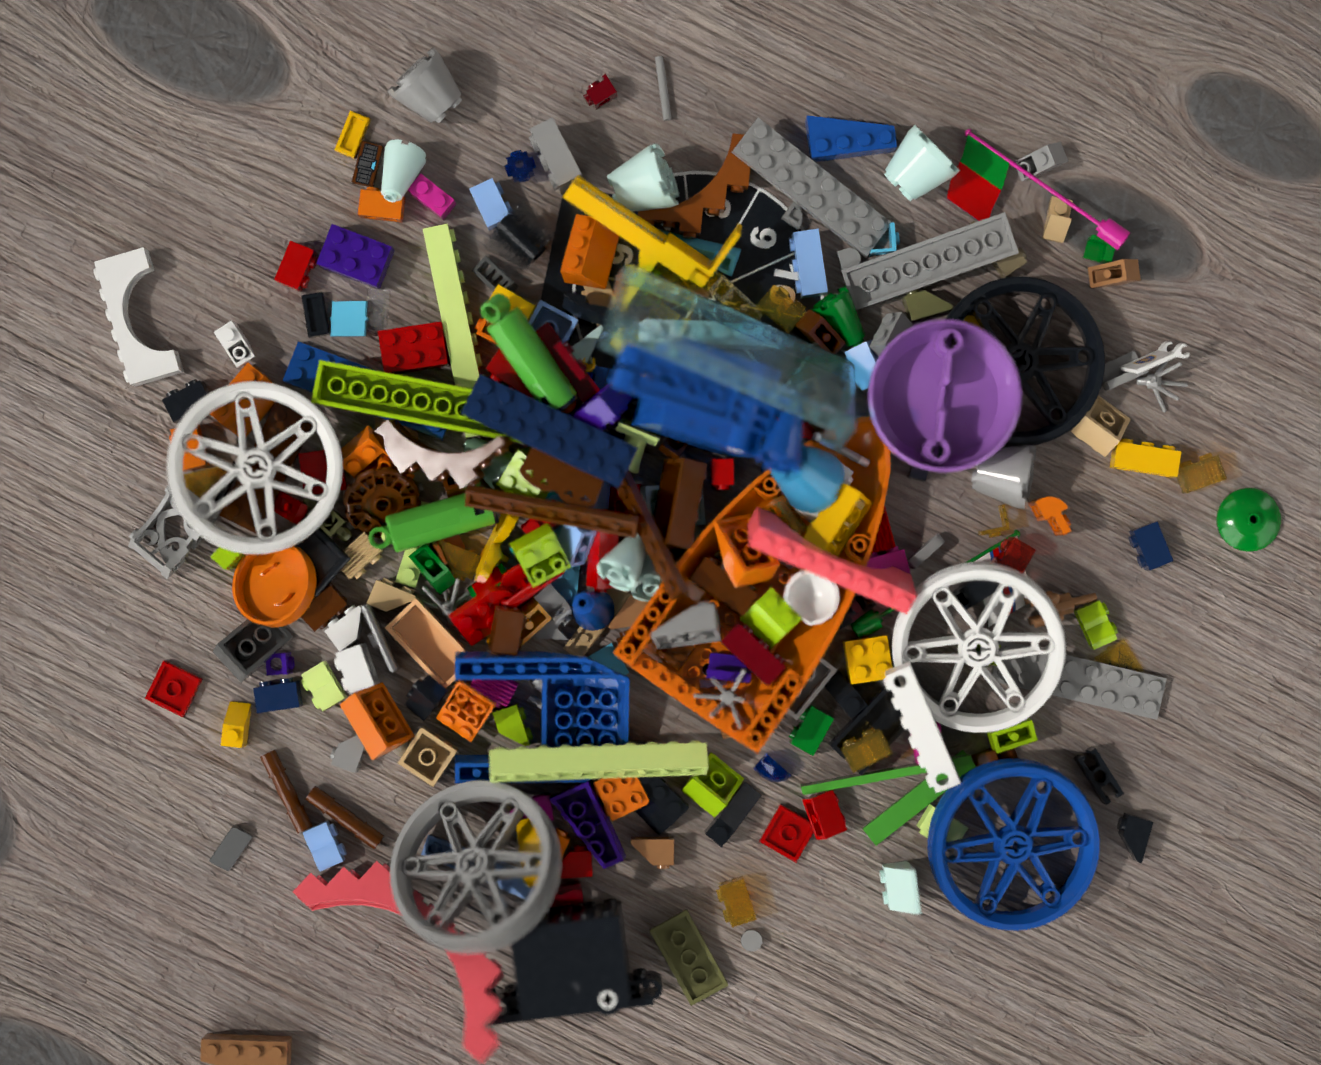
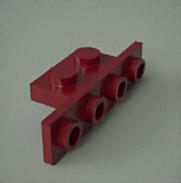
M548 321L539 327L536 333L578 393L581 401H587L600 391V388L586 372V369H588L581 358L577 360L573 355L574 349L568 341L563 342Z

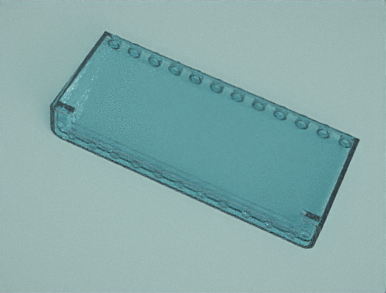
M625 265L621 268L616 277L599 343L600 348L619 356L627 342L635 344L827 428L820 436V443L837 451H840L855 432L856 386L855 366L852 362L639 267Z

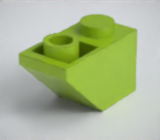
M517 703L492 712L500 734L525 747L531 745L530 740L533 739L530 727L526 728L524 720L527 717L523 707L519 708Z

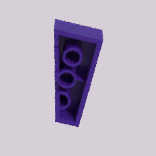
M592 779L587 782H581L549 798L552 804L561 812L560 814L572 826L577 836L587 845L588 850L603 869L615 865L626 858L625 851L611 820L604 811L601 798L597 796L594 790Z

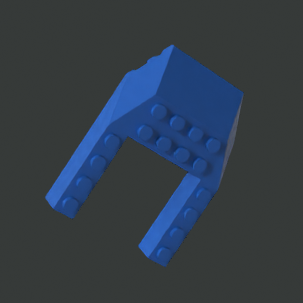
M491 651L455 652V680L542 679L541 746L559 748L562 745L581 747L585 744L602 746L609 743L621 746L628 743L629 677L584 656L544 651H517V655ZM455 755V784L469 781H490L489 755ZM591 779L499 783H578L587 782Z

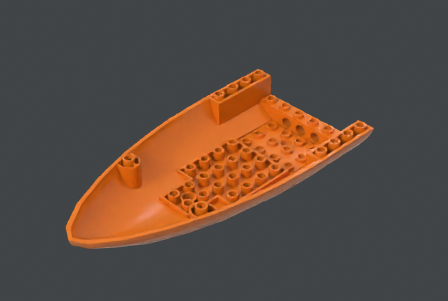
M861 416L831 427L821 434L869 459L870 463L867 467L854 462L813 439L803 445L827 451L839 459L843 465L853 471L851 477L854 480L849 486L863 494L873 503L838 557L853 564L866 567L884 510L891 464L890 449L877 434L871 417ZM770 469L757 477L729 503L691 545V549H688L677 562L676 566L688 590L679 599L671 601L662 582L613 653L652 684L756 753H759L816 668L838 630L855 592L836 584L840 599L838 608L830 619L816 625H808L800 620L770 650L768 649L772 655L777 653L786 661L783 664L786 669L769 687L752 672L750 683L740 682L735 693L737 697L744 698V702L736 701L734 705L740 718L742 729L738 728L730 705H725L711 718L709 714L721 703V700L694 698L693 696L694 694L721 695L722 692L714 685L711 679H707L702 669L704 665L709 664L710 653L733 654L720 641L694 645V651L678 671L661 659L658 654L659 650L665 653L667 649L658 650L651 638V633L690 607L697 606L701 602L714 603L720 618L722 639L737 623L740 625L744 624L738 614L690 581L689 577L704 557L709 559L711 556L719 561L714 556L720 550L714 527L715 520L746 514L753 515L756 508L760 507L777 515L791 530L802 538L805 536L810 522L794 512L795 508L784 496ZM721 563L719 567L725 570V566ZM780 564L771 580L751 584L756 588L754 592L758 596L750 608L771 587L784 600L786 585L794 575L804 569L794 566L789 570ZM752 634V636L756 640H759L754 634ZM717 680L726 690H731L735 683L733 681Z

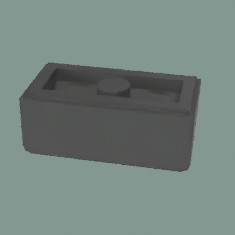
M235 824L214 852L209 862L229 872L253 836Z

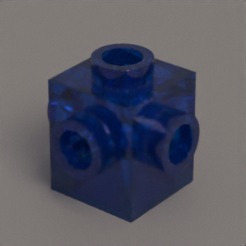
M517 150L510 153V156L506 158L508 164L504 166L508 177L512 176L514 182L519 181V183H523L535 176L533 169L536 168L533 156L528 157L527 151ZM524 163L521 168L516 167V164Z

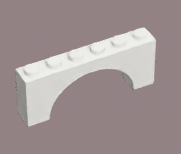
M142 247L95 261L96 268L93 269L96 280L100 281L102 287L99 289L100 296L103 301H106L108 309H105L108 321H111L113 325L111 333L114 341L118 342L120 350H117L119 360L125 366L123 374L126 382L136 387L183 373V366L177 351H157L147 347L136 336L129 321L128 302L130 294L136 283L143 276L154 271L149 250Z

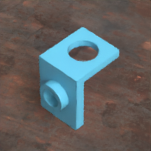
M895 222L890 223L888 227L889 248L871 249L869 256L886 255L897 251L896 245H899L900 239L899 232H895Z

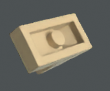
M1054 196L1050 198L1042 239L1064 243L1071 223V218L1069 217L1072 207Z

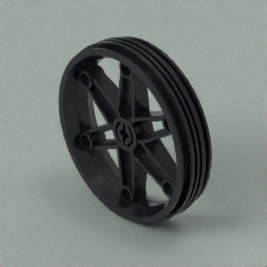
M1025 276L1007 277L991 281L973 290L960 300L945 320L963 322L972 311L981 329L999 342L987 322L992 318L1011 342L1005 349L1011 355L1010 357L1015 367H1017L1015 360L1021 356L1020 362L1023 365L1017 367L1021 390L1050 424L1032 431H1012L1003 446H1035L1054 440L1074 428L1095 403L1102 386L1105 371V352L1102 337L1096 322L1086 307L1074 295L1062 287L1046 280ZM1012 293L1029 294L1039 297L1018 335L1015 334L988 301L989 299ZM1042 299H1047L1050 302V309L1047 310L1042 307ZM979 304L987 308L985 315L978 312L977 307ZM1056 306L1062 309L1075 323L1085 347L1040 348ZM1037 315L1043 318L1031 346L1024 343L1023 340ZM1080 351L1086 354V362L1079 360L1078 354ZM1038 355H1069L1070 361L1039 366ZM1087 366L1082 390L1072 407L1065 412L1043 372ZM1033 376H1035L1050 402L1047 406L1026 382ZM1053 409L1060 413V418L1057 421L1051 417Z

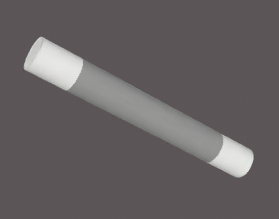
M815 432L812 437L813 440L864 467H867L870 463L869 459L818 432Z

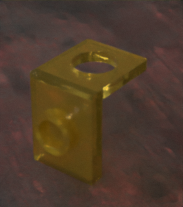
M1005 504L998 505L1002 526L978 531V536L988 534L989 538L1001 536V531L1010 530Z

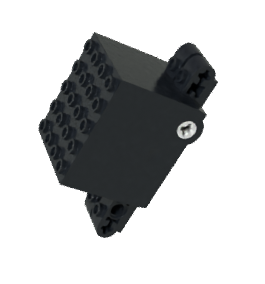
M606 899L601 904H595V901H588L582 903L583 906L574 907V904L562 905L561 909L554 910L553 907H550L529 932L511 943L516 984L506 985L504 989L496 990V987L491 990L490 993H493L505 1007H501L502 1011L489 1026L596 1012L609 1016L616 1014L620 1009L654 1005V1000L658 999L662 994V977L656 971H646V968H637L633 970V973H630L621 901Z

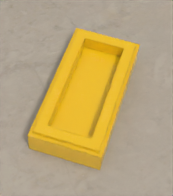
M350 111L334 150L355 159L371 119Z

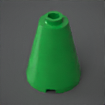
M847 286L837 289L838 294L830 293L817 302L811 311L822 316L846 342L845 344L848 347H856L864 342L863 337L866 334Z

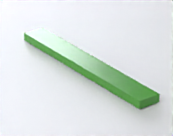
M969 754L951 757L955 767L972 763L971 755ZM914 763L865 772L862 775L854 774L800 785L802 794L806 795L921 774L927 771L926 768H921L920 764Z

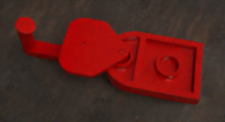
M515 565L503 574L500 586H493L484 590L448 616L469 644L473 646L491 633L496 605L517 608V605L531 599L534 594L562 576L565 571L533 588L521 565Z

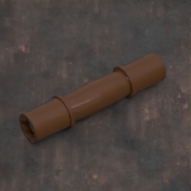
M276 750L261 756L260 759L269 775L268 778L272 779L276 791L288 811L286 814L289 816L297 834L312 827L313 825L304 809V804L301 805L297 793L285 772L286 768H284Z
M317 786L306 797L305 800L355 834L356 838H359L375 850L384 838V835L370 826L367 821L363 822L350 810L334 801V797L332 798Z

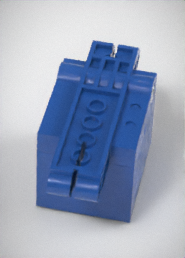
M686 339L658 342L654 344L653 350L623 343L617 363L632 370L616 367L610 385L611 388L639 397L631 426L726 457H757L761 439H766L777 421L775 417L779 418L781 412L787 411V409H793L801 413L803 403L799 400L775 393L781 372Z

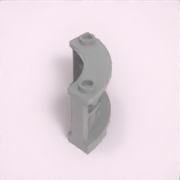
M169 485L164 491L166 494L151 517L140 529L136 528L130 534L128 545L156 567L166 579L186 561L185 556L189 554V549L195 550L203 540V537L195 532L185 519L184 529L189 535L188 539L176 536L166 540V518L181 515L175 505ZM186 487L187 493L194 505L200 498ZM205 503L200 504L197 511L204 515L210 511V507ZM220 510L211 515L206 520H208L211 524H214L220 513ZM157 523L156 530L152 529L153 526ZM147 535L151 537V541L146 545L158 543V547L151 552L140 544L141 540ZM172 542H178L179 549L175 550L174 545L170 547L168 545ZM160 551V554L166 564L161 562L153 554H156Z

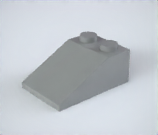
M698 603L697 606L690 607L653 631L651 638L658 650L721 641L719 614L714 603Z

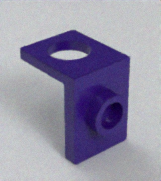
M291 652L275 653L266 661L267 675H287L293 673L292 669L295 668L294 657L291 656ZM280 658L282 660V668L280 670H274L271 667L272 659Z

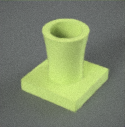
M622 418L616 430L625 434L624 442L638 448L630 464L629 471L639 473L641 459L647 443L656 447L661 435L631 426L632 421Z

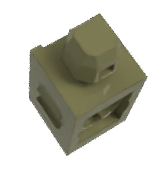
M309 498L303 500V503L308 506V510L311 509V512L318 504L317 501ZM333 508L330 514L333 517L332 522L336 524L326 525L323 522L320 528L330 537H335L338 534V538L348 542L353 536L347 527L344 528L348 521Z

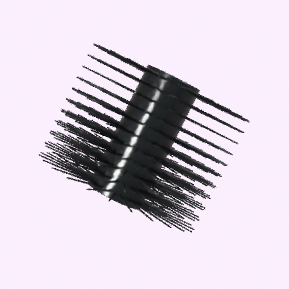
M526 205L522 207L521 211L519 210L520 207L518 209L515 207L514 212H508L506 216L504 213V218L496 224V229L493 230L494 232L487 245L491 244L490 247L494 245L495 241L497 242L496 245L498 243L501 245L498 249L501 247L503 249L497 251V255L499 254L500 257L502 255L505 257L507 254L509 255L507 259L511 255L514 257L511 261L506 262L512 270L514 267L517 270L518 266H521V269H526L527 265H531V263L533 265L535 261L537 263V259L546 252L547 245L553 239H550L548 236L556 232H553V229L548 227L545 229V232L541 231V229L539 230L538 226L542 225L540 222L543 218L540 221L538 220L540 216L537 218L536 215L532 217L531 221L528 219L531 215L526 218L525 216L532 211L531 209L528 212L529 207L526 209Z

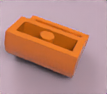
M1043 497L1028 502L1037 521L1047 520L1055 536L1071 532L1069 518L1066 514L1062 515L1061 513L1068 508L1062 500L1056 497Z

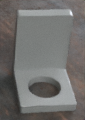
M551 584L533 595L534 599L550 614L556 624L572 611L565 598Z

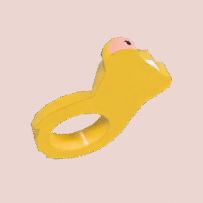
M500 513L498 517L499 523L495 524L477 560L475 581L486 582L500 560L505 563L508 562L509 558L502 554L501 544L509 536L519 516Z

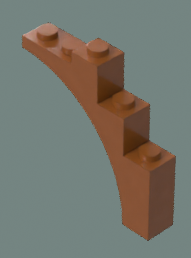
M732 133L731 145L722 167L712 181L699 193L671 208L638 211V216L653 226L654 223L663 224L665 228H675L678 225L680 226L679 234H683V238L696 239V236H700L703 211H707V215L719 216L720 213H724L727 188H730L731 192L743 193V190H748L750 167L731 153L744 134Z

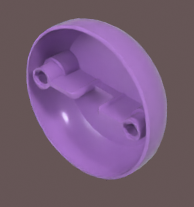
M956 320L929 321L909 328L898 335L880 354L872 370L868 386L869 413L875 430L883 443L901 460L917 468L932 472L961 471L976 466L991 457L1009 438L1016 425L1021 406L1020 379L1013 360L1006 349L986 331L977 326ZM952 336H953V338H954L955 341H956V345H955V347H953V348L951 349ZM939 444L943 449V453L940 457H938Z

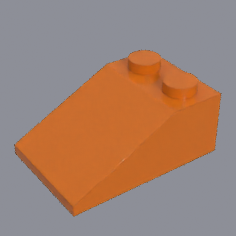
M751 514L714 521L725 570L735 587L771 580L780 566L777 557L749 546L748 523L752 517Z

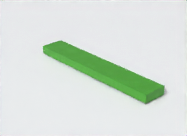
M961 750L955 756L964 755L966 753L964 752V750ZM972 762L970 765L955 768L959 777H961L976 766ZM940 773L936 778L937 781L948 778V776ZM925 778L862 829L877 846L946 790L936 793L934 787H929Z

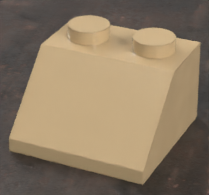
M1098 395L1090 411H1087L1081 421L1072 428L1071 432L1078 439L1091 446L1094 451L1106 457L1120 442L1131 419Z

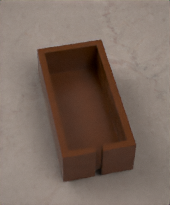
M687 458L664 459L653 519L669 549H691V545L694 542V528L699 517L698 507L703 496V482L707 476V464Z

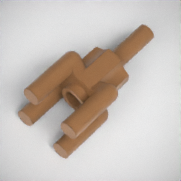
M1052 591L1045 592L1054 604L1061 622L1064 620L1063 615L1074 613V606L1097 601L1096 593L1072 598L1069 592L1063 594L1053 593ZM1024 596L1025 605L1030 604L1031 607H1034L1035 605ZM1041 614L1028 617L1029 625H1034L1035 628L1046 626Z

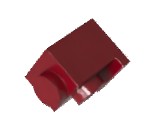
M604 74L601 82L595 81L588 86V90L583 97L589 107L593 105L595 110L616 98L617 91L607 75Z

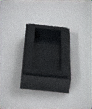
M318 292L301 295L308 337L330 335L324 293Z

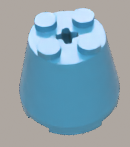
M801 444L799 472L793 473L794 470H788L787 473H780L771 470L773 478L788 502L797 510L809 512L810 514L823 511L833 504L837 499L836 494L840 489L841 483L845 481L844 467L839 459L827 451Z

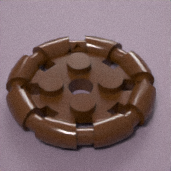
M382 467V469L378 470L371 468L361 472L354 478L355 481L348 485L343 499V504L346 506L344 512L348 521L355 529L358 528L367 535H369L372 529L381 527V523H386L385 517L387 515L421 506V501L419 500L420 492L415 482L410 477L401 474L398 469L391 467ZM375 478H383L384 481H377L375 483ZM397 482L402 484L399 489L394 486ZM361 486L366 489L364 493L359 491ZM410 498L409 503H404V499ZM379 500H386L389 503L384 508L376 505ZM361 504V509H356L354 507V505ZM365 519L369 520L370 523L366 524L364 522ZM376 532L373 538H381L382 532Z

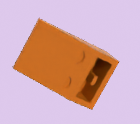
M369 425L341 448L343 469L354 478L361 472L371 468L374 470L382 469V467L397 469L372 433L374 429ZM403 474L404 476L410 477L411 479L415 477L414 474ZM375 478V483L384 480L383 478ZM397 482L394 486L399 489L402 484Z
M459 680L436 719L472 742L490 716L495 703Z

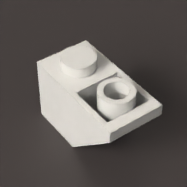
M231 320L214 331V334L236 368L241 367L255 357L247 338L237 323Z
M352 605L344 611L346 615L339 620L337 617L327 625L329 628L325 630V633L339 652L360 639L364 615L361 609L362 605L357 607Z

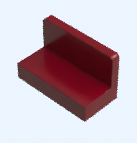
M581 881L558 884L557 891L549 908L584 903Z

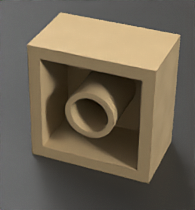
M424 725L420 728L398 761V764L434 787L459 748Z

